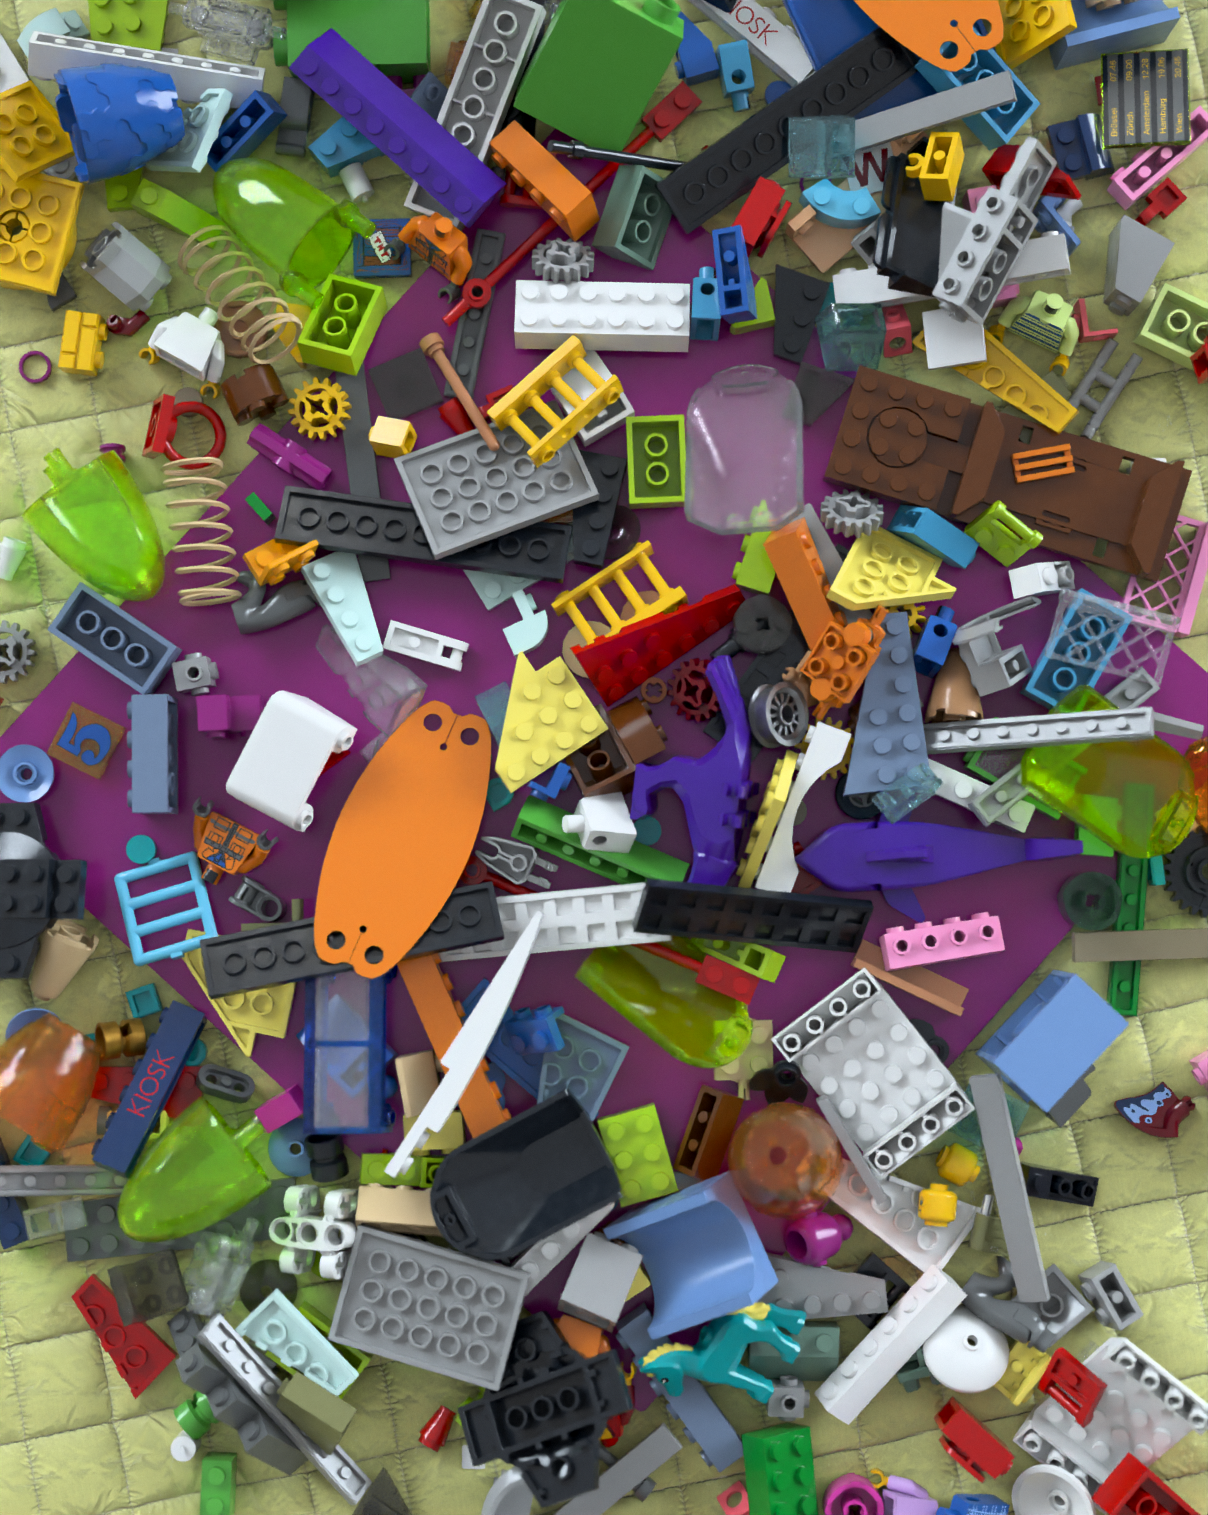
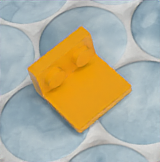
M272 539L246 552L243 555V559L260 587L267 583L272 586L285 578L284 574L292 570L295 573L300 572L302 566L309 564V561L315 556L319 542L315 539L303 546L276 543L275 539Z

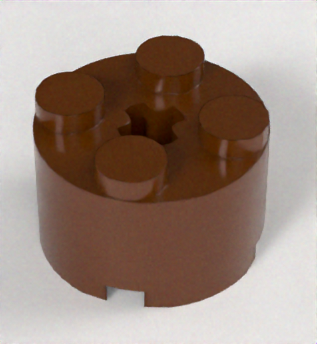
M258 364L244 369L245 375L237 379L234 374L221 384L222 394L238 426L246 425L258 417L262 421L276 415V408L289 402L279 377L270 364Z

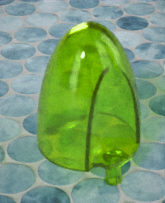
M246 157L227 161L217 169L213 177L212 194L222 221L255 255L279 274V285L285 294L290 297H298L312 310L316 309L324 298V295L315 289L327 279L329 273L332 274L348 253L356 234L359 233L364 239H368L376 229V224L361 214L358 206L350 199L345 198L338 204L304 179L266 159Z
M59 447L52 450L53 456L51 453H48L43 457L44 461L49 465L43 470V473L47 475L54 487L29 506L21 517L40 540L66 566L94 587L126 601L141 602L153 598L161 589L165 577L164 550L151 510L124 462L115 450H111L97 457L86 466L74 469Z
M201 1095L189 1105L153 1141L127 1179L117 1209V1220L121 1231L130 1239L144 1243H159L182 1238L222 1221L273 1187L270 1178L247 1147L265 1133L262 1123L258 1124L259 1119L254 1113L252 1117L236 1129L226 1122L218 1110L204 1096Z

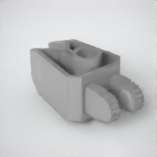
M487 836L481 838V840L496 846L499 853L494 857L480 850L475 851V854L487 866L517 885L530 881L544 888H550L551 882L541 876L538 877L532 874V871L536 864L550 872H557L559 866L540 858L536 847L500 837Z

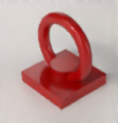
M163 394L153 401L142 452L143 457L154 459L164 454L171 462L187 459L177 453L171 443L177 429V417L190 412L198 413L207 418L215 432L213 447L202 457L219 458L226 444V430L221 417L215 410L204 403L196 401H185L174 405L175 397ZM193 463L178 467L194 470L208 467L213 463Z

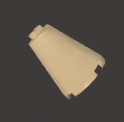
M57 920L51 929L47 928L42 932L39 938L41 944L35 959L30 984L31 990L34 991L33 995L43 1001L56 999L97 948L99 943L98 937L93 934L92 938L85 934L87 928L70 920Z

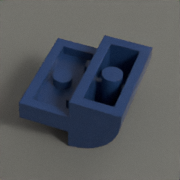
M1087 113L1078 115L1074 120L1050 125L1046 128L1052 155L1057 162L1056 167L1068 174L1072 181L1082 178L1090 180L1115 172L1109 148H1104L1103 124L1100 114Z

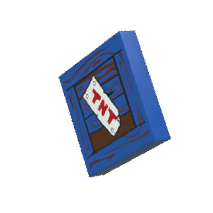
M410 218L352 220L355 279L412 277L411 249L408 247L409 244L405 243V252L396 260H392L396 256L394 248L390 247L384 252V247L391 240L399 238V232L409 222Z

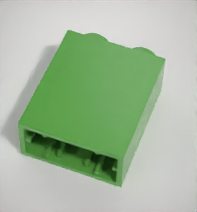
M273 0L275 10H287V30L274 31L273 52L276 66H288L289 68L308 44L332 28L386 77L401 76L403 83H413V76L426 75L431 71L429 0ZM289 69L291 76L293 78H299Z
M562 0L517 87L513 107L588 146L622 151L683 40L684 20L677 17L681 11L680 6L673 0Z

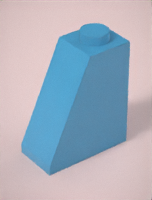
M900 505L886 529L943 559L942 561L946 564L964 569L974 560L975 551L980 544L929 508Z

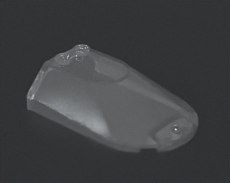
M760 364L732 366L711 376L712 380L702 388H697L688 405L686 422L685 515L688 522L719 535L778 531L805 511L803 405L800 392L791 379L788 380L773 367Z

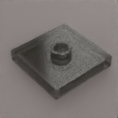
M421 348L368 370L388 418L402 420L444 402Z

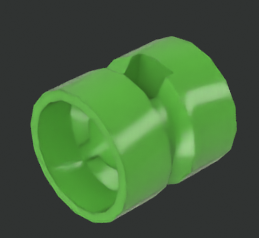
M196 1391L193 1394L194 1400L187 1399L174 1410V1415L183 1430L190 1437L198 1440L211 1429V1423L217 1424L220 1421L214 1418L206 1395Z

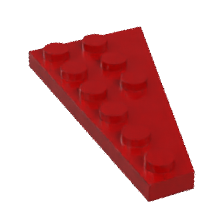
M733 584L705 595L698 603L690 606L684 603L677 606V611L664 615L663 612L622 627L619 633L607 638L601 635L594 638V643L584 647L578 644L570 647L604 703L609 707L648 678L750 609L741 590Z

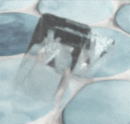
M81 1196L22 1211L29 1241L62 1235L64 1232L89 1226L83 1197Z

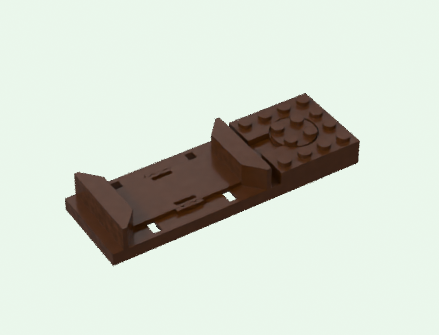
M859 365L823 481L854 491L859 490V492L864 494L869 493L870 496L899 505L929 508L942 518L968 525L994 502L1000 500L1006 505V510L1032 531L1037 530L1043 535V539L1037 547L1145 581L1158 582L1192 474V470L1183 468L1184 461L1178 460L1173 464H1169L1062 431L1058 434L1045 425L996 411L992 402L987 401L984 406L970 403L971 399ZM1022 427L1033 430L1029 444L1018 441ZM1070 443L1075 473L1016 484L1011 459L1012 454ZM1059 452L1021 459L1019 464L1063 457L1064 453ZM1122 459L1133 462L1129 475L1119 472ZM1060 463L1022 470L1021 476L1066 468V464ZM1004 523L1005 527H1007L1010 531L1017 535L1021 540L1023 539L1019 534H1017L1014 530H1012L1009 526H1007ZM1097 538L1108 541L1103 558L1092 555Z

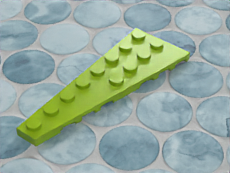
M88 0L91 40L161 51L162 43H164L165 39L164 30L166 17L169 13V0ZM143 167L128 174L118 175L105 180L107 209L109 212L135 210L131 205V201L143 179Z

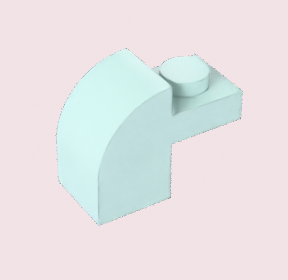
M53 8L31 20L21 32L17 42L28 58L29 40L33 31L87 39L90 33L76 10L59 13L56 8Z
M523 589L512 593L523 620L503 629L515 658H517L518 653L521 651L526 654L539 647L548 632L546 611L544 610L534 615L533 611L538 608L531 593L525 595Z

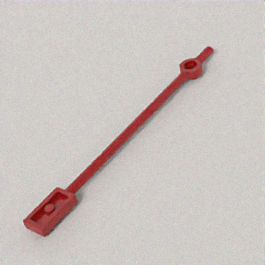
M682 81L642 118L641 123L646 128L622 152L636 153L652 137H655L661 143L701 105L702 101ZM609 162L584 186L593 194L618 170L619 165L624 164ZM552 217L544 222L483 280L474 278L466 282L462 290V300L442 318L446 326L450 327L469 308L482 309L489 303L491 288L558 226ZM474 288L482 291L480 297L473 296L472 290Z
M469 856L460 876V879L468 885L493 881V886L513 895L538 893L489 872L487 865L476 856ZM471 865H475L478 869L474 876H469L467 873V869ZM655 942L630 944L698 973L695 980L696 983L748 1005L760 980L759 977L709 955L705 956L702 963Z

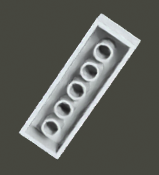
M516 280L515 349H557L574 335L581 341L585 350L688 352L690 284L570 281L569 284L559 281L556 284L554 281Z

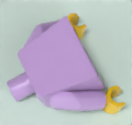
M878 1468L870 1470L871 1473L879 1474L882 1478L879 1483L872 1482L875 1488H880L882 1485L887 1486V1489H882L884 1515H936L938 1502L929 1497L925 1488L907 1478L895 1475L886 1477L884 1472Z

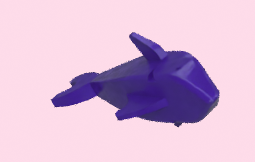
M910 788L882 809L878 822L844 823L829 827L795 857V862L832 890L839 892L881 891L889 906L922 923L925 920V915L912 888L938 884L1022 861L1064 859L1082 854L1084 851L1082 840L1059 837L1022 839L941 824L910 822L909 818L919 794L917 788Z

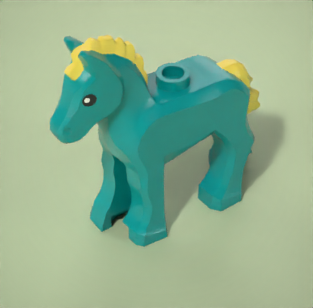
M757 1302L752 1306L712 1319L708 1326L702 1328L699 1334V1341L695 1346L682 1345L676 1342L674 1345L665 1343L663 1346H658L657 1350H651L648 1355L638 1360V1364L642 1366L640 1372L647 1373L648 1377L654 1376L672 1397H678L683 1393V1377L686 1375L709 1383L727 1384L734 1388L745 1389L747 1394L753 1399L766 1404L774 1393L772 1381L765 1379L764 1375L740 1364L748 1343L766 1342L776 1348L782 1361L793 1364L800 1352V1345L793 1341L791 1337L783 1334L776 1326L786 1328L789 1333L798 1335L804 1326L807 1315L800 1310H789L777 1307L772 1303Z

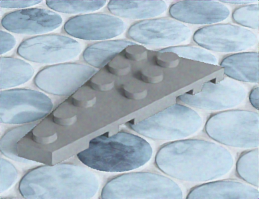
M766 1252L778 1282L757 1302L772 1303L780 1308L803 1311L807 1315L806 1319L888 1312L886 1284L883 1279L853 1272L846 1273L833 1270L827 1266H806L797 1263L792 1258Z

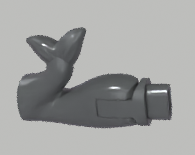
M251 571L238 572L240 576L236 581L248 587L249 590L242 598L231 605L241 634L255 633L278 626L316 607L315 602L318 607L321 606L306 580H296L285 584L265 604L261 605L266 592V584L260 587Z
M998 1256L999 1276L989 1277L974 1272L962 1288L967 1297L961 1303L978 1318L1011 1338L1027 1344L1030 1340L1027 1347L1031 1348L1033 1346L1044 1354L1056 1336L1046 1328L1047 1323L1042 1321L1035 1311L1022 1303L993 1298L995 1295L1006 1293L1016 1287L1010 1261L1002 1256Z

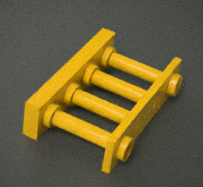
M574 335L487 411L492 422L501 432L507 426H511L532 447L527 451V454L537 468L543 463L550 461L558 449L605 407L615 403L624 391L615 374L605 381L583 360L587 354L581 341ZM573 368H576L597 389L586 400H583L562 380V377ZM554 387L575 408L563 420L540 399L550 388ZM528 407H533L553 427L541 440L518 418Z
M647 540L644 543L639 542L631 546L626 555L572 591L566 590L560 593L551 605L558 617L567 612L587 641L586 645L594 643V638L599 636L594 633L576 606L589 596H591L611 625V632L605 635L606 638L619 633L622 627L661 612L667 615L677 611V606L684 603L688 604L689 601L682 587L669 588L648 557L654 554L651 543ZM637 564L640 565L660 594L659 600L651 605L644 603L624 574ZM613 580L616 581L636 610L635 616L627 621L619 618L600 590Z

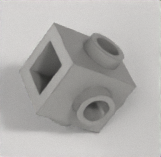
M202 653L188 654L184 656L185 660L172 663L177 692L182 694L191 692L192 696L208 694L209 688L216 687L215 679H219L216 662H211V658L207 656L202 657ZM199 671V675L195 678V673Z
M791 1375L780 1376V1379H768L772 1381L774 1393L766 1403L768 1417H778L782 1421H795L796 1418H804V1408H809L810 1396L809 1390H805L802 1380H798L797 1377Z

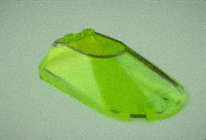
M1079 685L1052 707L1047 715L1117 710L1120 708L1091 686ZM1154 734V739L1028 747L1021 759L1022 787L1112 849L1126 856L1149 858L1166 854L1184 840L1194 823L1198 809V795H1195L1193 783L1194 773L1186 759L1156 734Z
M672 936L671 941L655 942L702 963L707 955L687 937ZM633 945L596 947L574 975L666 1052L686 1064L701 1068L725 1066L736 1060L746 1050L751 1040L753 1020L749 1019L746 1007L748 1004L696 983L695 980L698 973Z

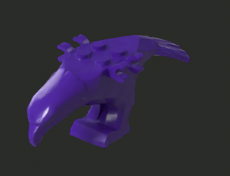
M721 655L714 658L708 664L705 674L717 696L727 727L724 737L711 751L700 758L677 755L662 764L638 763L635 771L630 820H643L655 814L659 806L657 793L664 788L673 789L684 803L689 834L694 849L693 866L688 882L726 886L740 865L737 859L744 827H748L749 823H754L756 819V811L746 810L747 798H752L753 794L759 795L760 783L750 780L752 730L743 697H741L738 679L730 655Z

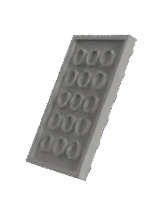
M556 399L545 403L562 420L564 419ZM534 408L525 410L518 417L540 440L553 429ZM494 423L488 425L500 443V448L497 451L489 449L476 428L394 458L396 468L435 560L599 500V493L574 438L572 437L558 449L550 461L543 463L538 468L527 454V451L532 447L511 426H507L501 432Z
M362 1223V1225H358L327 1340L498 1391L531 1273Z

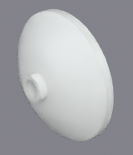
M958 1305L922 1344L923 1357L932 1375L944 1386L961 1393H979L991 1388L1003 1376L1009 1361V1347L1005 1334L978 1318L964 1305ZM967 1339H972L975 1342V1346H970Z
M1048 1464L1031 1466L1019 1475L1013 1485L1012 1505L1016 1515H1096L1094 1502L1085 1486L1075 1476L1060 1467Z

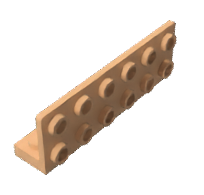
M922 131L891 141L893 155L897 157L901 153L906 154L922 137L929 139L928 135ZM847 178L837 186L842 190L850 191ZM882 191L870 193L881 211L880 215H882L886 211L881 204ZM808 205L787 223L785 233L820 273L824 274L854 248L851 245L854 236L867 226L854 229L828 226L815 219L817 212Z

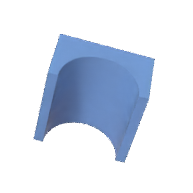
M1071 0L1077 28L1048 46L1054 69L1059 70L1102 59V55L1121 54L1163 43L1180 19L1178 7L1169 9L1162 0H1140L1129 4H1124V1L1121 0V4L1115 5L1112 8L1096 11V6L1086 9L1085 0Z
M1053 970L982 1045L975 1055L993 1072L1000 1073L1001 1079L1025 1102L1028 1103L1032 1100L1047 1113L1124 1031L1129 1023L1077 974Z
M730 1171L631 1208L603 1229L608 1240L613 1238L624 1240L629 1245L639 1250L638 1254L643 1255L642 1262L648 1272L654 1293V1316L651 1325L647 1329L652 1340L752 1306L778 1282Z

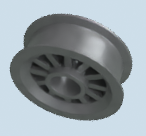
M780 682L776 685L763 684L752 694L748 709L749 723L755 738L760 744L767 748H777L781 745L794 746L803 739L807 731L809 715L806 700L797 686L790 682Z

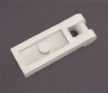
M391 620L383 649L461 672L463 666L461 659L463 653L467 652L469 644ZM445 646L452 648L450 659L442 657Z

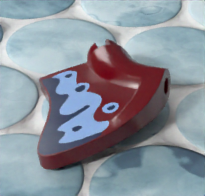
M1161 1082L1157 1087L1144 1095L1115 1101L1114 1107L1129 1124L1141 1132L1154 1137L1176 1138L1178 1137L1179 1124L1190 1115V1111L1195 1109L1196 1104L1191 1101L1192 1098L1189 1096H1184L1181 1100L1178 1099L1174 1092L1164 1082Z

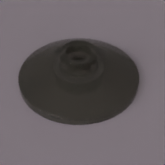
M617 505L605 557L607 560L623 557L635 547L641 533L640 521L636 514L628 507ZM616 533H620L617 538L612 539Z
M264 1259L257 1261L244 1272L239 1285V1293L243 1305L251 1313L268 1297L262 1292V1287L265 1285L270 1286L272 1292L277 1288L294 1304L298 1292L297 1279L294 1274L283 1273L280 1270L278 1260Z

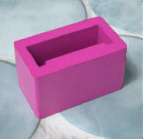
M295 1084L264 1102L254 1113L267 1133H270L303 1114L311 1104L299 1085Z

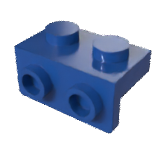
M558 762L546 788L533 781H529L527 787L532 789L530 795L547 802L548 798L555 799L559 790H566L573 776L568 773L570 766Z
M550 1004L534 1010L524 1007L513 1013L514 1017L505 1022L504 1025L516 1055L556 1052L565 1047L555 1020L565 1012L563 1006L551 1007Z

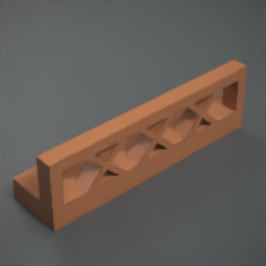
M864 939L861 940L850 966L858 970L865 967L873 977L954 1015H962L964 1008L961 1006L969 991L968 988L921 966L886 972L881 947Z

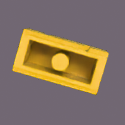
M66 310L58 367L63 372L96 377L98 369L103 368L104 352H101L102 341H106L108 338V327L101 315Z

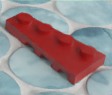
M204 1065L184 1067L163 1109L167 1112L168 1117L200 1125L204 1124V1093L196 1085L197 1074ZM87 1066L85 1096L120 1105L119 1096L125 1085L130 1086L134 1075H132L134 1066Z

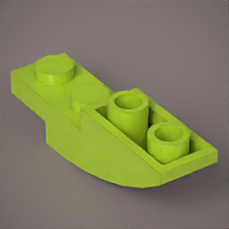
M361 1153L359 1182L361 1184L377 1183L381 1185H407L432 1188L436 1171L447 1156H413L411 1154L410 1157L414 1161L405 1175L400 1172L398 1176L392 1177L384 1170L395 1153Z

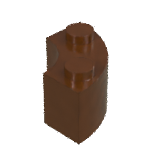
M635 696L606 711L635 765L667 749L664 742L668 738L661 725L654 726L649 717L653 713L645 698L639 700Z

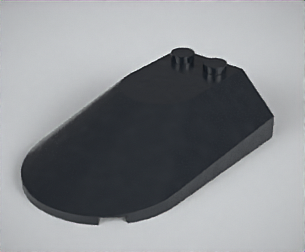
M566 1088L453 1150L442 1161L436 1171L430 1191V1206L437 1228L453 1247L462 1253L465 1252L481 1259L496 1260L519 1253L619 1200L625 1193L615 1164L591 1118L570 1089Z

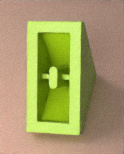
M761 277L754 288L757 319L732 323L730 333L733 335L774 326L776 319L766 279Z

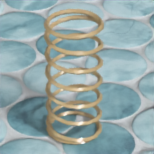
M211 225L201 228L192 234L181 247L177 263L184 274L195 276L193 282L195 289L207 291L205 296L206 303L211 306H219L217 311L218 319L224 322L231 321L229 326L230 335L235 337L243 336L240 345L243 351L248 352L250 361L255 364H269L287 355L297 344L303 329L302 323L298 317L289 313L287 303L277 298L278 294L275 287L265 282L266 279L263 272L254 267L251 256L242 252L239 241L232 237L230 229L223 225ZM213 229L225 232L226 236H215L198 243L188 252L184 261L182 260L187 246L204 232ZM218 240L227 241L222 252L210 258L201 267H187L188 260L201 247ZM231 243L235 245L237 251H228ZM237 256L233 268L222 273L210 286L203 287L199 284L200 275L214 268L223 257ZM241 258H244L249 266L238 267ZM249 271L243 285L232 290L222 301L214 302L211 300L210 294L213 289L223 285L234 273ZM253 272L259 276L261 282L249 283ZM260 286L259 293L254 301L246 304L232 317L223 316L222 309L225 304L236 299L246 288ZM265 288L270 290L272 297L261 298ZM268 301L272 302L269 312L265 317L255 322L247 331L236 332L234 330L235 322L249 313L256 305ZM277 303L282 306L284 313L273 314ZM283 317V318L274 320V321H272L271 323H269V324H267L266 326H264V327L255 335V337L253 338L252 342L250 343V346H249V347L246 346V343H245V342H246V339L249 337L250 334L256 332V331H257L259 328H261L267 321H269V320H271V319H274V318ZM287 322L295 323L296 335L293 342L284 351L266 360L255 358L253 352L260 351L277 340L284 331ZM282 323L281 327L269 340L254 347L258 339L266 331Z
M195 457L169 462L160 469L165 475L170 476L203 474L196 477L167 479L162 483L166 487L192 483H208L221 486L222 488L216 493L202 498L170 501L165 505L169 509L193 505H210L225 509L222 513L195 522L174 523L168 527L170 530L210 527L228 531L223 536L209 541L177 545L171 549L173 552L209 549L231 553L229 556L211 563L181 567L174 571L177 574L224 572L234 575L228 580L213 585L180 590L177 594L184 596L179 600V603L183 606L221 604L237 600L242 596V593L238 590L222 588L235 582L240 574L234 569L220 566L231 561L237 553L231 547L218 544L228 539L234 532L230 526L215 522L224 518L231 510L225 503L213 500L223 495L228 488L222 481L211 479V477L220 473L224 467V462L219 458ZM215 463L212 466L194 470H168L172 467L186 464ZM231 595L216 599L190 601L199 598Z

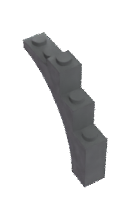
M188 1304L167 1322L180 1356L175 1362L182 1382L206 1395L214 1418L238 1431L247 1454L288 1475L294 1473L309 1460L197 1338V1335L204 1328L197 1310L190 1309Z

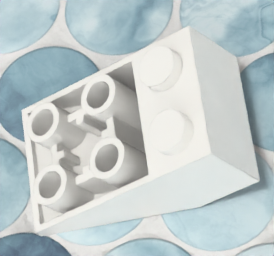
M585 350L587 356L583 360L607 381L612 374L596 351ZM576 368L571 369L562 377V380L583 400H586L597 390ZM554 387L550 388L565 415L568 416L575 408ZM624 392L620 394L615 403L605 407L577 433L585 447L624 425L626 417H635V411Z

